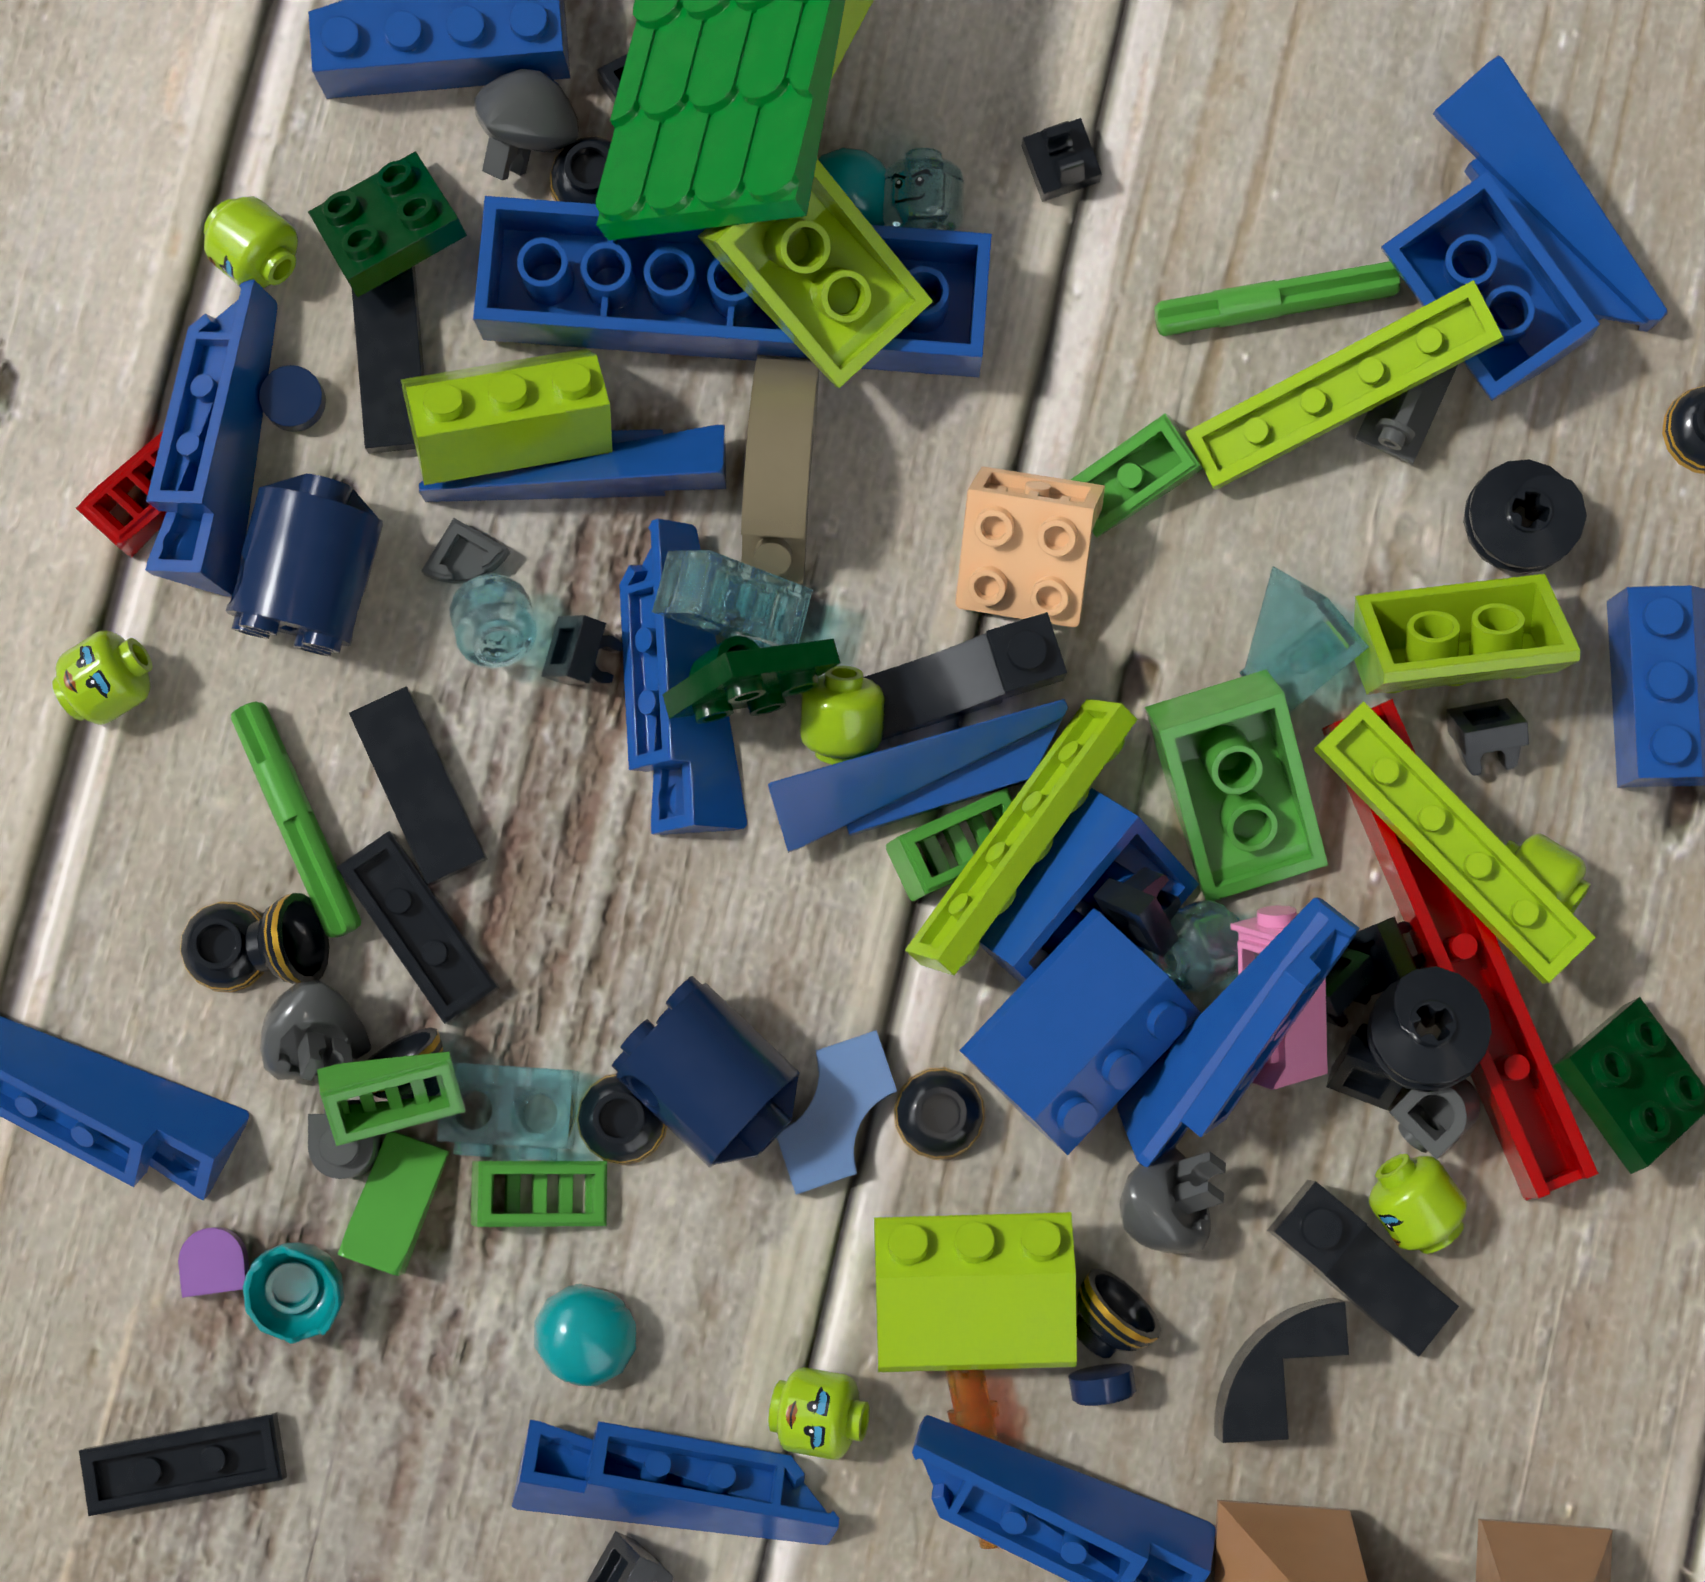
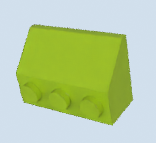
M587 348L401 379L424 485L612 452L610 402L598 357Z
M1545 574L1355 596L1353 659L1366 695L1399 693L1404 690L1446 685L1460 686L1466 683L1506 678L1521 679L1532 675L1557 673L1580 661L1581 650Z
M1071 1212L874 1218L878 1372L1076 1367V1268Z

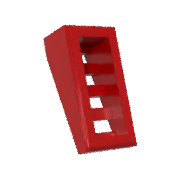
M163 431L100 483L76 507L84 517L131 558L161 528L167 513L165 511H158L152 505L143 509L128 495L135 485L148 495L151 481L145 475L155 466ZM117 504L134 518L126 526L121 524L110 513Z

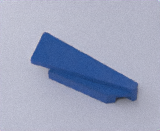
M1499 55L1493 58L1437 107L1433 113L1436 119L1476 157L1475 160L1468 164L1464 172L1471 182L1486 171L1491 174L1597 321L1606 319L1639 325L1638 330L1648 332L1667 315V308L1505 60Z
M255 280L241 283L239 285L241 288L239 299L217 318L204 314L188 327L146 500L158 511H165L167 513L151 550L145 570L157 577L227 597H232L237 584L241 552L247 533L263 418L259 392L264 379L269 375L278 310L276 300Z
M712 425L664 434L663 429L611 430V453L424 485L422 481L419 483V493L425 502L654 497L665 496V491L726 489L725 425Z
M658 518L652 520L648 527L651 533V549L643 564L629 565L619 584L629 770L654 771L651 834L669 835L744 829L747 826V817L729 716L718 721L698 724L694 715L669 719L662 694L688 678L692 664L698 657L715 647L717 642L698 531L692 524Z
M1061 699L769 783V792L788 853L796 851L845 826L850 837L1027 782L1039 765L1068 710L1066 700Z
M1313 898L1118 1101L1117 1109L1135 1158L1141 1165L1149 1167L1158 1158L1175 1148L1188 1128L1201 1138L1228 1118L1360 929L1357 925L1323 899Z
M0 1016V1117L132 1187H135L148 1172L149 1166H151L195 1197L203 1201L213 1189L249 1119L247 1110Z
M924 1416L920 1423L912 1454L915 1460L921 1459L933 1485L931 1499L941 1519L1069 1582H1205L1211 1573L1216 1532L1212 1523L933 1416Z
M530 1420L512 1501V1507L517 1510L816 1545H828L839 1528L840 1519L834 1511L827 1513L804 1483L805 1473L791 1455L600 1421L597 1423L594 1438L590 1439L541 1421Z

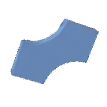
M877 1030L816 1050L819 1078L813 1100L804 1114L796 1122L787 1126L777 1137L796 1195L857 1174L854 1143L858 1128L865 1115L876 1103L897 1092Z

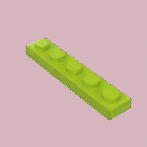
M1473 280L1193 427L1185 433L1212 487L1217 490L1504 341V338Z
M1092 699L1084 701L905 949L921 966L955 976L960 967L967 964L975 956L982 936L995 918L1007 910L1013 903L1017 893L1016 889L1033 865L1048 854L1053 844V837L1070 813L1076 811L1085 802L1089 794V787L1106 763L1113 760L1122 750L1126 735L1138 720L1122 703Z
M1364 701L1313 749L1542 984L1550 983L1596 938Z

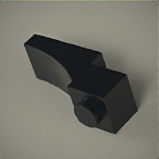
M1048 612L987 630L985 634L914 661L865 676L864 678L872 680L882 689L884 696L882 740L998 705L1002 703L1003 699L1064 681L1067 670Z
M1307 1180L1267 1229L1268 1232L1313 1268V1271L1417 1357L1423 1353L1459 1308L1454 1301L1440 1291L1371 1230L1365 1221L1316 1181Z

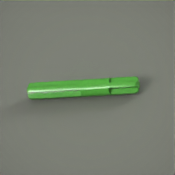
M1388 261L1279 281L1272 280L1214 290L1210 293L1160 301L1155 305L1154 309L1155 323L1159 334L1168 336L1387 298L1400 292V277L1395 267Z
M257 701L245 704L231 713V721L325 934L330 938L347 935L361 926V918L342 875L336 868L337 864L314 815V811L267 706Z

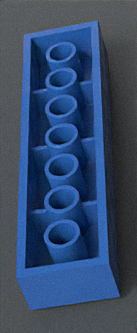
M485 196L473 320L483 340L756 361L757 355L808 358L737 284L699 239L698 235L705 229L608 241L596 225L599 216L596 204ZM872 225L933 302L861 369L979 378L983 358L992 234Z

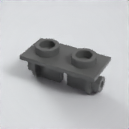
M1458 365L1368 411L1355 439L1413 465Z

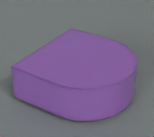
M211 1227L199 1230L188 1237L181 1247L178 1258L182 1298L243 1289L242 1286L249 1271V1261L246 1246L236 1233L222 1227Z

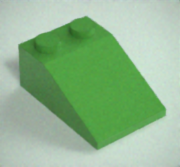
M1267 669L1145 707L1160 764L1206 903L1328 866L1285 694Z

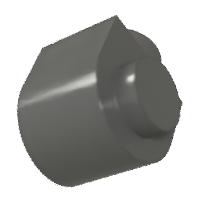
M1465 1079L1452 1088L1434 1092L1412 1089L1389 1113L1400 1123L1398 1129L1410 1145L1421 1152H1429L1437 1160L1475 1124L1480 1112V1100L1474 1086Z
M348 1100L349 1105L361 1104V1100ZM325 1108L324 1114H308V1152L313 1165L319 1172L330 1178L346 1179L359 1177L372 1169L382 1146V1134L336 1146Z

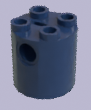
M302 474L259 487L241 552L237 584L232 598L226 607V612L234 616L232 630L263 639H269L270 635L277 636L278 632L296 636L295 648L323 656H331L332 652L340 653L342 646H351L357 612L363 594L366 591L383 528V520L375 515L353 487L343 482L314 474Z
M690 976L668 998L665 1003L668 1008L658 1018L656 1026L646 1019L626 1038L620 1046L623 1052L613 1062L612 1067L617 1071L616 1078L709 1168L717 1164L756 1158L791 1122L800 1072L707 983L701 984L694 976Z

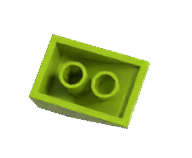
M818 159L807 216L706 228L698 235L699 239L737 284L837 388L844 385L933 302Z

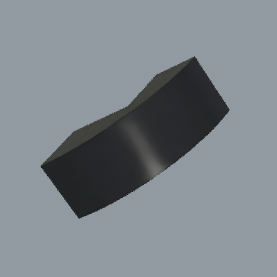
M1337 1298L1317 1299L1289 1308L1264 1323L1244 1342L1232 1359L1220 1385L1214 1416V1436L1222 1443L1289 1440L1283 1359L1349 1355L1345 1301Z

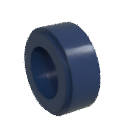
M287 365L275 369L264 379L259 392V401L263 412L274 425L286 431L297 432L306 430L318 422L325 410L326 396L322 385L309 370L300 366Z
M1112 1363L1090 1366L1074 1371L1068 1376L1072 1400L1083 1406H1098L1120 1402L1132 1397L1137 1391L1133 1366L1129 1364Z

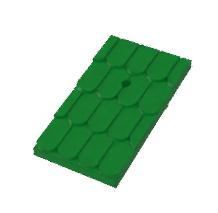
M635 0L633 16L636 18V24L610 122L615 129L596 197V208L599 211L596 225L608 241L807 216L831 79L874 0Z

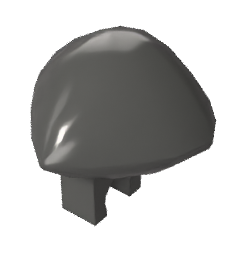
M519 69L504 74L485 85L475 97V115L484 132L489 136L482 171L502 181L508 179L509 170L518 175L526 174L531 150L554 152L575 143L578 139V118L571 102L560 85L543 72Z
M316 980L294 984L274 1001L263 1022L260 1050L264 1069L277 1080L306 1079L312 1081L313 1077L318 1076L317 1069L335 1064L354 1062L371 1050V1043L364 1025L349 1003L337 990Z
M1176 1147L1158 1158L1149 1167H1144L1139 1163L1128 1175L1119 1203L1124 1230L1139 1244L1151 1250L1172 1254L1201 1251L1206 1245L1211 1232L1209 1207L1224 1203V1192L1208 1182V1180L1216 1174L1225 1173L1226 1163L1212 1152L1186 1158Z

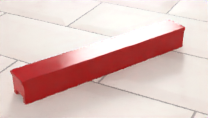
M1393 699L1372 707L1371 709L1416 754ZM1344 719L1323 727L1322 732L1326 737ZM1345 783L1403 920L1410 922L1413 930L1409 931L1415 948L1418 954L1423 953L1425 956L1424 968L1437 966L1460 974L1478 989L1489 1009L1492 1033L1488 1049L1481 1062L1471 1074V1078L1524 1200L1531 1198L1540 1199L1549 1195L1551 1191L1580 1179H1588L1599 1174L1496 936Z

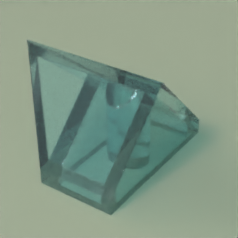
M1273 566L1246 665L1239 673L1241 676H1246L1267 669L1284 691L1290 713L1353 663L1369 647L1328 597Z

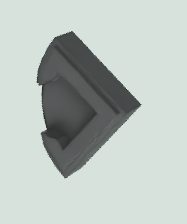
M453 518L421 571L425 576L440 582L455 584L472 582L495 571L507 559L510 552L508 548Z

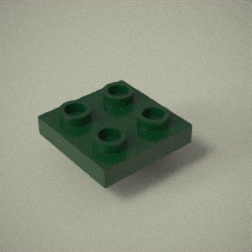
M416 151L400 160L386 164L379 172L345 191L334 193L324 203L308 211L357 298L467 236L457 215Z
M734 635L726 638L698 657L691 666L689 677L662 695L669 719L694 715L696 723H710L732 715L734 713L733 710L748 708L751 716H759L778 711L787 706L785 699L787 696L801 694L820 685L818 677L841 662L834 639L760 648L753 640L745 636Z
M1640 997L1619 1008L1553 1065L1630 1174L1651 1165L1705 1114V1086Z

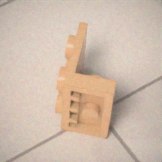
M982 466L967 491L956 606L959 609L1026 619L1048 612L1051 624L1077 627L1082 615L1092 531L1102 510L1105 485Z

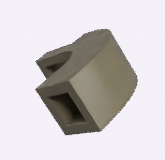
M757 355L751 391L741 517V580L793 584L804 583L810 476L819 386V369L809 358Z

